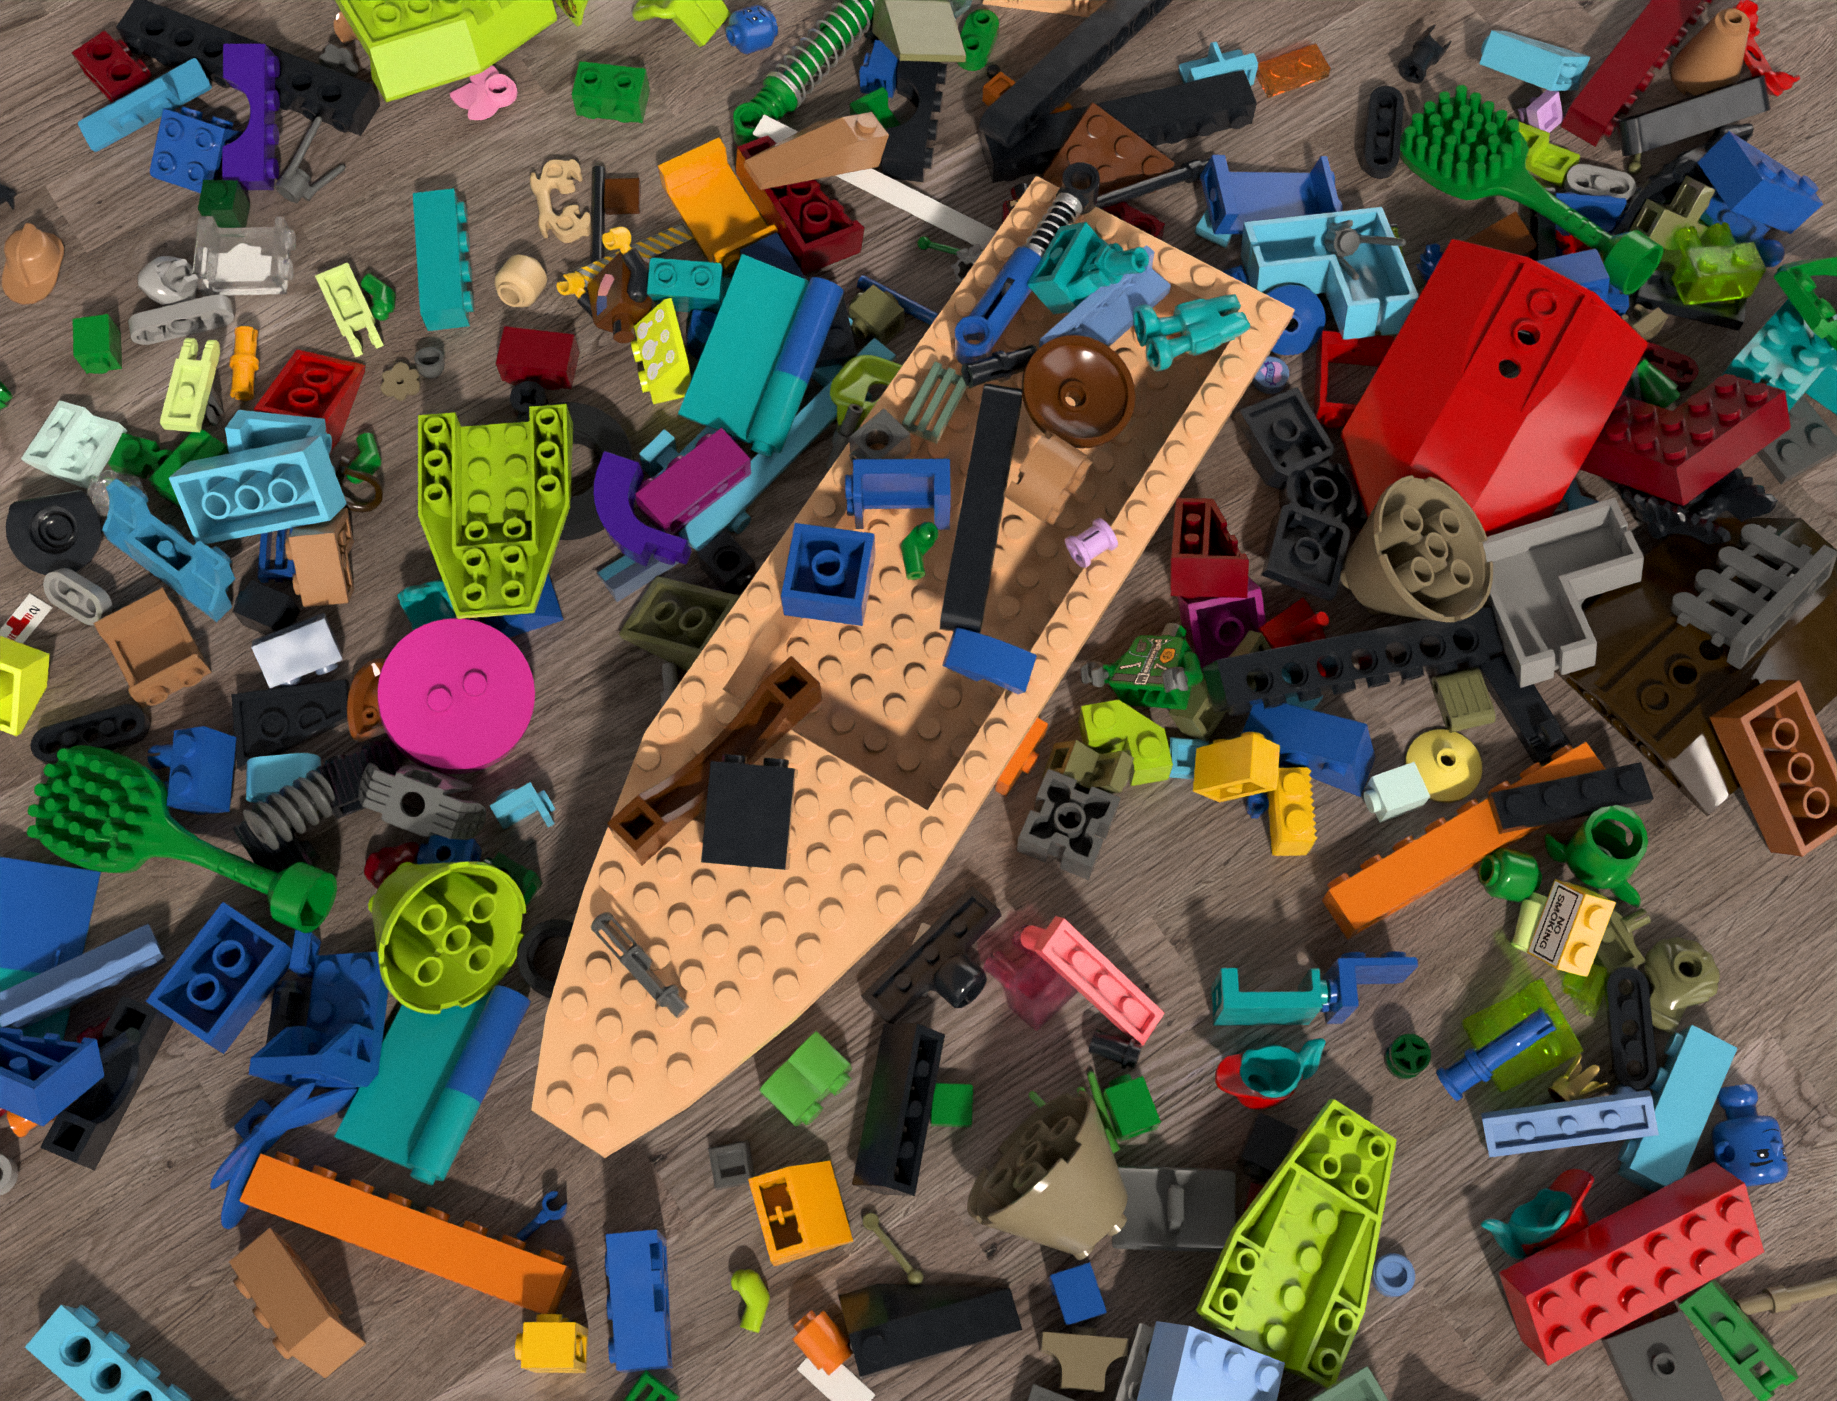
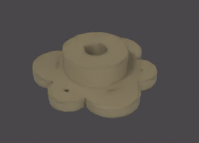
M397 363L393 366L392 371L387 370L382 374L384 382L381 385V392L384 396H394L396 400L403 401L407 395L413 396L420 391L421 386L418 381L420 374L416 369H410L405 363Z

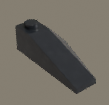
M878 1283L838 1296L861 1380L1023 1330L1010 1288Z

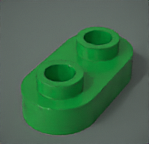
M978 9L968 15L960 34L966 53V61L957 62L961 68L968 71H977L988 63L999 33V19L995 13L986 9Z

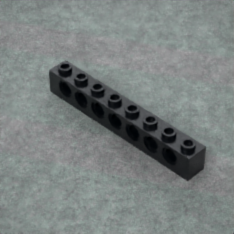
M134 0L116 26L124 43L132 53L136 55L144 54L156 59L165 66L173 65L175 67L196 58L208 79L213 80L223 88H233L223 78V44H263L147 0ZM266 45L279 59L280 74L279 77H275V90L279 94L280 109H290L298 112L311 121L320 116L322 122L332 125L340 132H351L359 136L363 134L380 107L372 84Z
M1487 607L1457 622H1440L1425 619L1218 659L1205 666L1203 672L1214 713L1228 710L1229 716H1235L1252 711L1251 705L1263 703L1264 709L1287 704L1286 698L1298 696L1299 702H1305L1322 697L1321 691L1332 689L1334 695H1339L1356 690L1355 684L1367 682L1368 688H1374L1391 683L1390 677L1401 676L1402 681H1409L1425 676V670L1434 669L1435 674L1438 675L1457 670V664L1465 662L1468 663L1469 668L1478 667L1482 664L1491 663L1490 656L1504 649L1492 607ZM1453 637L1458 640L1460 649L1454 644ZM1420 643L1425 647L1427 656L1420 650ZM1386 649L1392 654L1393 663L1388 660ZM1351 656L1358 660L1359 670L1352 664ZM1317 662L1324 667L1325 677L1318 672ZM1282 669L1290 674L1291 684L1283 679ZM1247 676L1254 679L1257 687L1256 691L1248 686Z

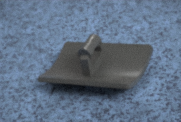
M1118 1166L1128 1194V1201L1123 1211L1127 1221L1124 1227L1112 1236L1113 1248L1222 1252L1230 1231L1236 1224V1175L1234 1170Z

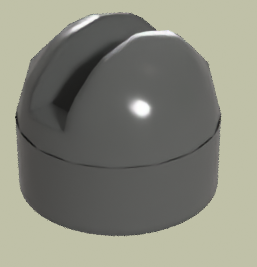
M425 347L415 354L416 368L423 377L432 379L442 374L445 361L440 349Z

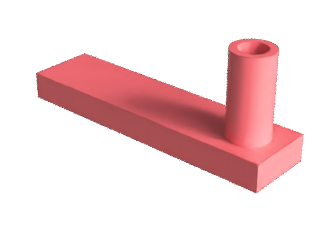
M1055 916L1047 929L1030 925L1022 931L1021 943L1026 949L1038 953L1130 1040L1134 1038L1136 1039V1044L1142 1046L1145 1044L1165 1013L1065 918Z

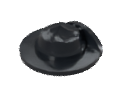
M82 490L13 502L9 507L6 519V537L15 557L34 572L47 575L61 568H69L77 572L88 565L97 554L102 541V522L94 504Z

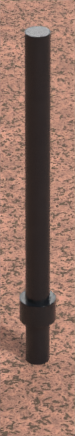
M1210 158L1202 161L1194 159L1183 163L1178 169L1098 195L1096 207L1104 209L1183 181L1191 183L1200 180V175Z

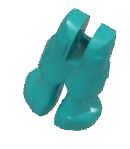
M1236 294L1206 300L1194 299L1193 301L1181 303L1175 306L1173 316L1157 317L1150 305L1141 304L1136 306L1133 310L1135 332L1140 346H1146L1145 355L1150 367L1156 372L1166 370L1171 366L1173 359L1184 352L1197 356L1214 350L1222 343L1235 340L1236 337L1247 332L1250 329V323L1245 313L1238 312L1241 304ZM1177 332L1183 335L1170 340L1166 338V336Z

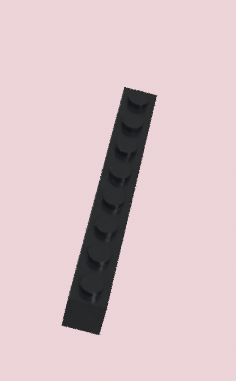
M1242 70L1101 102L1096 105L1151 146H1157L1166 143L1175 144L1183 139L1196 136H1209L1214 132L1231 128H1243L1248 124H1252L1257 102L1246 73ZM1087 106L1049 114L1011 149L1004 147L982 133V152L992 182H1009L1022 176L1035 173L1043 174Z

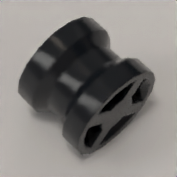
M533 381L517 384L510 394V403L517 419L528 413L529 407L549 404L543 387ZM533 399L535 400V402H529L527 400Z

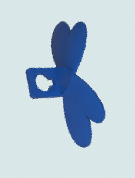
M309 1082L290 1093L274 1109L265 1100H259L237 1122L234 1129L244 1141L221 1164L210 1183V1188L215 1189L230 1179L221 1212V1223L225 1229L234 1228L249 1208V1205L239 1200L260 1153L264 1155L287 1130L314 1123L349 1107L358 1088H339L307 1099L315 1086L314 1082ZM267 1115L264 1121L258 1123L250 1131L251 1124L257 1117Z

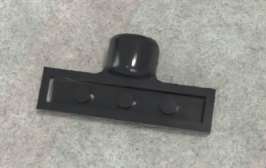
M971 886L861 995L863 1002L887 1024H894L924 993L930 990L936 991L954 1008L968 1006L982 992L987 978L984 969L967 955V952L1002 916L1000 910Z

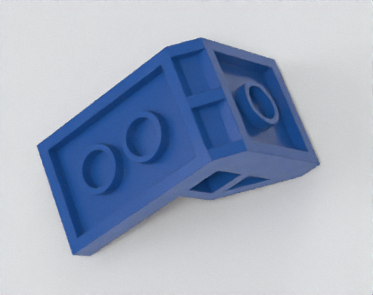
M377 952L316 955L306 1027L284 1028L251 1057L249 1075L294 1089L309 1082L315 1083L313 1089L368 1087L379 1073L388 999V989L381 977Z

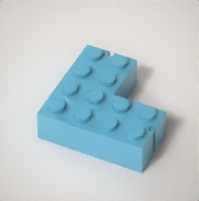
M1382 207L1244 222L1241 258L1247 276H1249L1251 287L1267 294L1276 287L1292 284L1306 287L1315 294L1326 293L1343 340L1375 336V331H1380L1381 335L1399 333L1419 297L1399 247L1397 245L1359 244L1358 249L1352 255L1344 256V259L1359 274V279L1353 280L1340 267L1336 255L1329 252L1324 243L1325 236L1329 231V224H1338L1347 220L1353 221V225L1349 228L1355 230L1357 234L1394 237Z

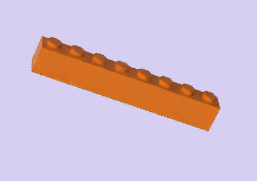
M1587 742L1574 749L1568 744L1551 756L1553 761L1542 767L1537 762L1519 774L1522 779L1512 785L1506 780L1492 788L1488 794L1605 770L1606 768ZM1488 798L1480 803L1476 799H1472L1456 810L1458 816L1449 821H1446L1444 817L1437 819L1424 829L1426 834L1415 840L1412 835L1395 844L1392 847L1394 852L1382 859L1380 854H1377L1361 864L1360 868L1362 871L1354 876L1349 877L1347 873H1344L1332 880L1327 885L1329 890L1322 899V902L1348 940L1481 863L1486 855H1490L1497 848H1507L1544 825L1499 834Z
M279 1151L276 1152L274 1158L260 1153L240 1197V1202L539 1314H556L573 1271L563 1265L565 1257L543 1248L539 1256L524 1250L526 1242L503 1234L501 1241L486 1237L488 1228L467 1220H465L463 1227L448 1223L450 1215L428 1206L425 1213L410 1209L413 1201L390 1192L387 1199L372 1195L375 1187L355 1179H351L349 1186L335 1181L337 1173L314 1165L311 1172L297 1167L300 1162L299 1159Z

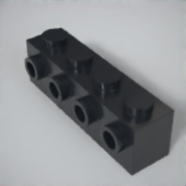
M918 1023L883 1024L852 1185L878 1194L915 1196L945 1034Z

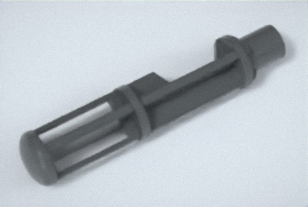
M610 912L598 915L591 924V930L647 990L659 1006L667 1007L676 1018L684 1015L689 1006L679 996V988L676 985L666 987L650 970L652 959ZM610 920H612L633 943L631 947L609 924ZM601 929L624 953L621 957L599 933Z

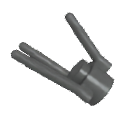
M320 116L315 118L288 169L274 186L280 195L296 204L302 197L310 201L317 191L345 170V165L340 164L310 186V176L298 168L322 122Z
M1352 220L1343 221L1338 224L1330 223L1328 226L1329 231L1324 241L1326 249L1336 255L1340 267L1353 280H1358L1359 274L1344 259V256L1352 255L1358 249L1359 244L1406 245L1405 239L1357 234L1355 230L1349 228L1353 225Z

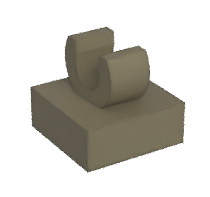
M1639 304L1631 312V315L1637 321L1629 319L1626 314L1621 316L1647 342L1658 335L1668 318L1659 307L1648 314L1647 310Z

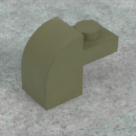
M1686 175L1670 206L1667 208L1647 199L1630 231H1641L1667 250H1679L1688 247L1696 242L1708 228L1698 221L1709 206L1710 199L1716 190Z
M1078 740L1054 743L1042 778L1045 777L1047 770L1050 769L1077 780L1075 790L1085 794H1089L1091 786L1110 794L1121 793L1129 780V770L1134 757L1124 751L1099 754Z

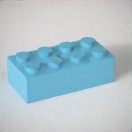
M321 435L189 461L169 477L196 543L200 540L204 544H210L330 521L347 504Z

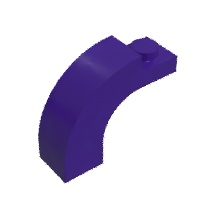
M604 451L594 480V502L598 516L614 545L628 558L644 566H647L652 553L655 559L665 564L674 565L676 561L686 565L692 552L686 539L648 527L634 515L635 494L638 492L644 477L639 462Z

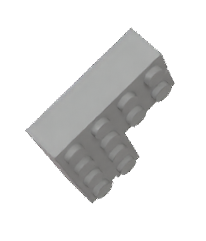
M1615 497L1488 536V540L1483 542L1487 562L1493 561L1492 587L1485 606L1486 608L1492 607L1502 646L1520 688L1554 678V670L1559 669L1561 675L1595 666L1597 641L1578 600L1641 581L1644 557L1631 530L1627 531L1628 523Z

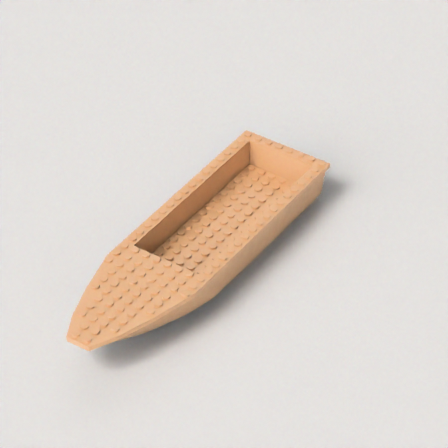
M1038 176L1033 179L860 427L882 409H885L902 425L934 362L942 364V368L948 370L950 367L956 370L957 375H962V364L955 357V328L957 323L962 318L969 316L1017 247H1022V245L1026 244L1027 238L1032 236V231L1037 228L1038 222L1042 221V217L1047 213L1048 208L1053 206L1052 203L1060 189L1059 187ZM1096 206L1091 212L1079 215L1075 223H1069L1071 225L1087 222L1099 238L1108 244L1118 243L1124 251L1137 247L1144 248L1147 245L1155 252L1152 269L1171 284L1170 293L1152 308L1157 317L1173 316L1175 306L1193 301L1194 299L1206 300L1236 294L1241 304L1238 312L1245 313L1250 323V329L1236 337L1235 340L1222 343L1214 350L1197 356L1184 352L1173 359L1168 369L1156 372L1147 362L1145 355L1146 346H1140L1133 325L1109 346L1121 357L1133 378L1136 400L1132 417L1123 431L1110 442L1093 448H1077L1086 454L1093 463L1087 471V476L1074 495L1071 493L1065 503L1066 507L1054 525L1047 521L1044 523L1005 497L980 634L1001 640L1037 655L1026 692L1019 695L985 679L974 681L942 666L953 632L940 630L941 612L985 383L973 388L967 386L937 444L910 433L911 452L903 459H950V530H938L939 536L922 557L926 575L920 579L909 580L906 578L901 543L917 525L923 522H932L934 524V508L864 510V529H856L855 516H847L845 475H853V463L849 457L850 443L846 445L645 731L612 815L613 818L637 795L670 777L705 749L737 716L759 685L792 656L820 682L822 701L753 764L763 766L764 758L789 760L788 768L798 770V776L795 778L788 852L791 853L789 870L702 863L706 808L643 866L613 837L608 827L585 884L547 1009L531 1108L534 1113L602 1157H608L690 1107L786 1029L922 900L1287 327L1295 309ZM1032 291L992 348V353L999 350L1006 353L1030 344L1039 349L1040 338L1070 312L1053 315ZM1177 332L1166 336V338L1170 340L1183 335ZM978 340L967 341L970 344L980 343ZM1024 372L1011 376V379L1004 382L993 380L986 382V384L1022 389ZM938 378L914 425L918 426L942 379ZM950 384L926 430L932 432L956 385ZM1065 397L1069 405L1075 406V401L1071 397ZM1023 398L1007 489L1011 481L1018 482L1020 479L1018 477L1020 466L1041 436H1045L1031 420L1025 408ZM873 444L869 448L881 450L886 446L883 444ZM1100 517L1113 530L1118 541V547L1112 551L1105 550L1091 559V564L1088 567L1081 568L1071 557L1066 547L1065 539L1071 535L1078 536L1092 527V522ZM795 523L875 534L876 556L863 626L784 615L781 593ZM610 912L652 959L650 970L666 987L676 985L679 988V996L689 1006L684 1015L676 1018L667 1007L659 1006L647 990L591 930V924L598 915ZM610 920L609 924L631 947L633 943L619 929V927L612 920ZM601 929L599 931L601 936L621 957L624 953Z

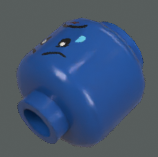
M752 5L736 10L730 15L729 26L726 27V37L730 45L735 46L741 53L746 55L772 46L778 33V26L773 13L760 5Z

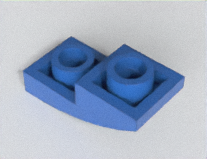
M955 628L942 666L974 681L985 679L1019 695L1026 692L1037 655L980 633Z

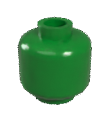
M1497 848L1490 855H1486L1483 858L1479 867V881L1484 886L1486 893L1494 898L1522 902L1524 899L1531 897L1533 892H1536L1541 885L1542 873L1538 869L1536 859L1527 852Z

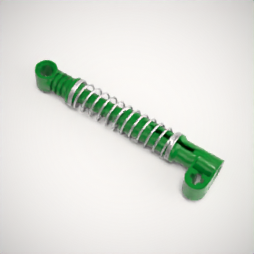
M840 0V3L832 4V12L827 11L824 13V20L816 21V29L808 30L809 38L803 37L800 39L801 47H792L793 56H784L785 65L777 64L775 67L776 72L768 73L763 80L761 91L750 102L743 103L735 109L733 113V138L738 146L759 139V137L752 133L763 115L779 121L785 113L792 112L801 105L806 98V94L812 93L814 85L820 84L822 77L829 74L830 68L837 65L838 59L844 58L846 51L852 49L854 42L860 40L862 33L869 30L870 25L873 24L871 19L874 16L875 0ZM813 31L819 34L814 40L810 35ZM804 40L811 42L806 49L803 47ZM795 49H799L803 52L798 57H796L794 51ZM836 50H843L842 55L838 56ZM787 58H791L795 61L790 66H788L786 60ZM828 58L836 59L834 64L830 65ZM821 66L828 68L823 74L820 69ZM784 67L786 71L781 74L778 68ZM813 75L819 76L818 81L815 83L812 78ZM804 85H811L810 90L806 91ZM750 125V126H754V127H753V128H747V127H745V126Z

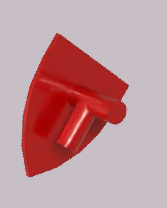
M1302 597L1258 628V630L1263 634L1271 649L1326 639L1322 628L1328 625L1329 618L1324 612L1314 614L1304 597ZM1317 662L1318 672L1325 677L1324 667Z

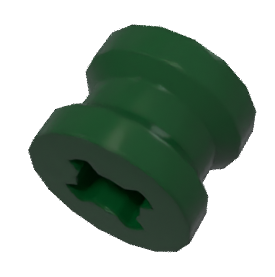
M1416 1034L1399 1036L1387 1047L1384 1054L1387 1070L1393 1076L1406 1080L1416 1077L1429 1065L1431 1060V1050L1428 1043ZM1399 1059H1404L1406 1062H1408L1409 1066H1407V1063Z

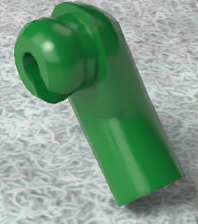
M923 522L914 527L901 543L906 578L909 580L920 579L926 575L922 557L934 545L935 540L939 536L938 528L932 522Z

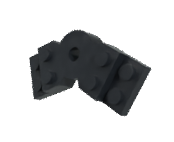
M1296 387L1243 408L1237 412L1234 418L1252 446L1247 455L1266 485L1279 489L1278 498L1281 509L1271 520L1264 548L1267 554L1261 576L1331 601L1337 593L1351 534L1344 522L1355 510L1359 493L1356 481L1351 473L1339 463L1336 465L1329 463L1334 445L1299 388Z

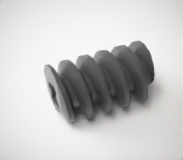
M311 770L306 773L305 778L299 777L294 780L292 786L286 785L281 788L279 794L272 793L266 797V802L259 801L254 804L252 811L244 810L243 815L254 835L262 843H266L271 849L276 850L279 848L277 835L286 842H289L293 839L290 831L291 827L302 834L306 831L304 819L313 826L319 823L317 811L327 818L332 815L330 803L335 800V797L327 780L317 771Z

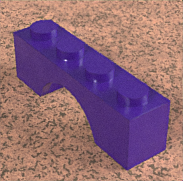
M223 44V78L234 89L246 94L250 104V119L246 130L237 140L222 147V180L238 181L242 190H274V179L279 177V164L275 158V145L279 144V129L277 124H275V111L279 110L280 100L279 94L275 90V77H279L280 64L278 57L275 56L266 44Z

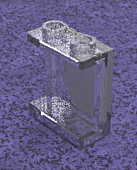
M199 216L192 275L196 274L198 277L196 285L203 296L287 294L288 280L293 279V264L290 254L291 250L296 248L295 232L293 229H289L283 216H276L275 227L219 228L213 216Z

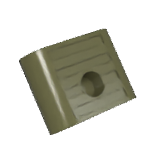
M1478 667L1432 677V690L1445 727L1450 733L1495 722V710Z

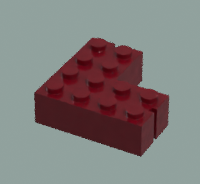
M1724 374L1716 378L1706 388L1691 396L1673 411L1621 395L1580 470L1684 506L1791 429L1785 390L1768 386L1764 383L1752 384L1750 380Z

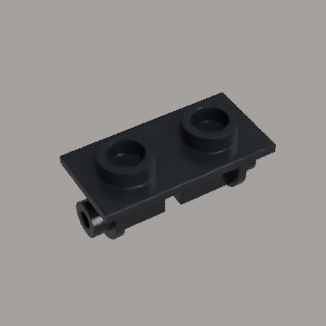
M283 980L281 985H275L266 1044L286 1027H306L312 986H298V982L292 980Z

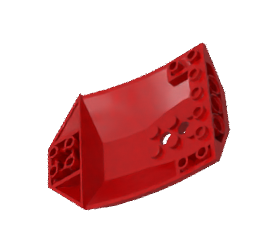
M1451 239L1340 434L1367 516H1370L1386 488L1401 478L1413 475L1414 478L1420 479L1435 478L1454 489L1472 508L1487 537L1550 518L1599 436L1644 353L1648 342L1595 292L1526 256ZM1526 330L1531 332L1535 337V344L1526 345L1522 343L1518 338V331ZM1504 360L1513 361L1518 366V376L1515 378L1504 377L1499 371V363Z

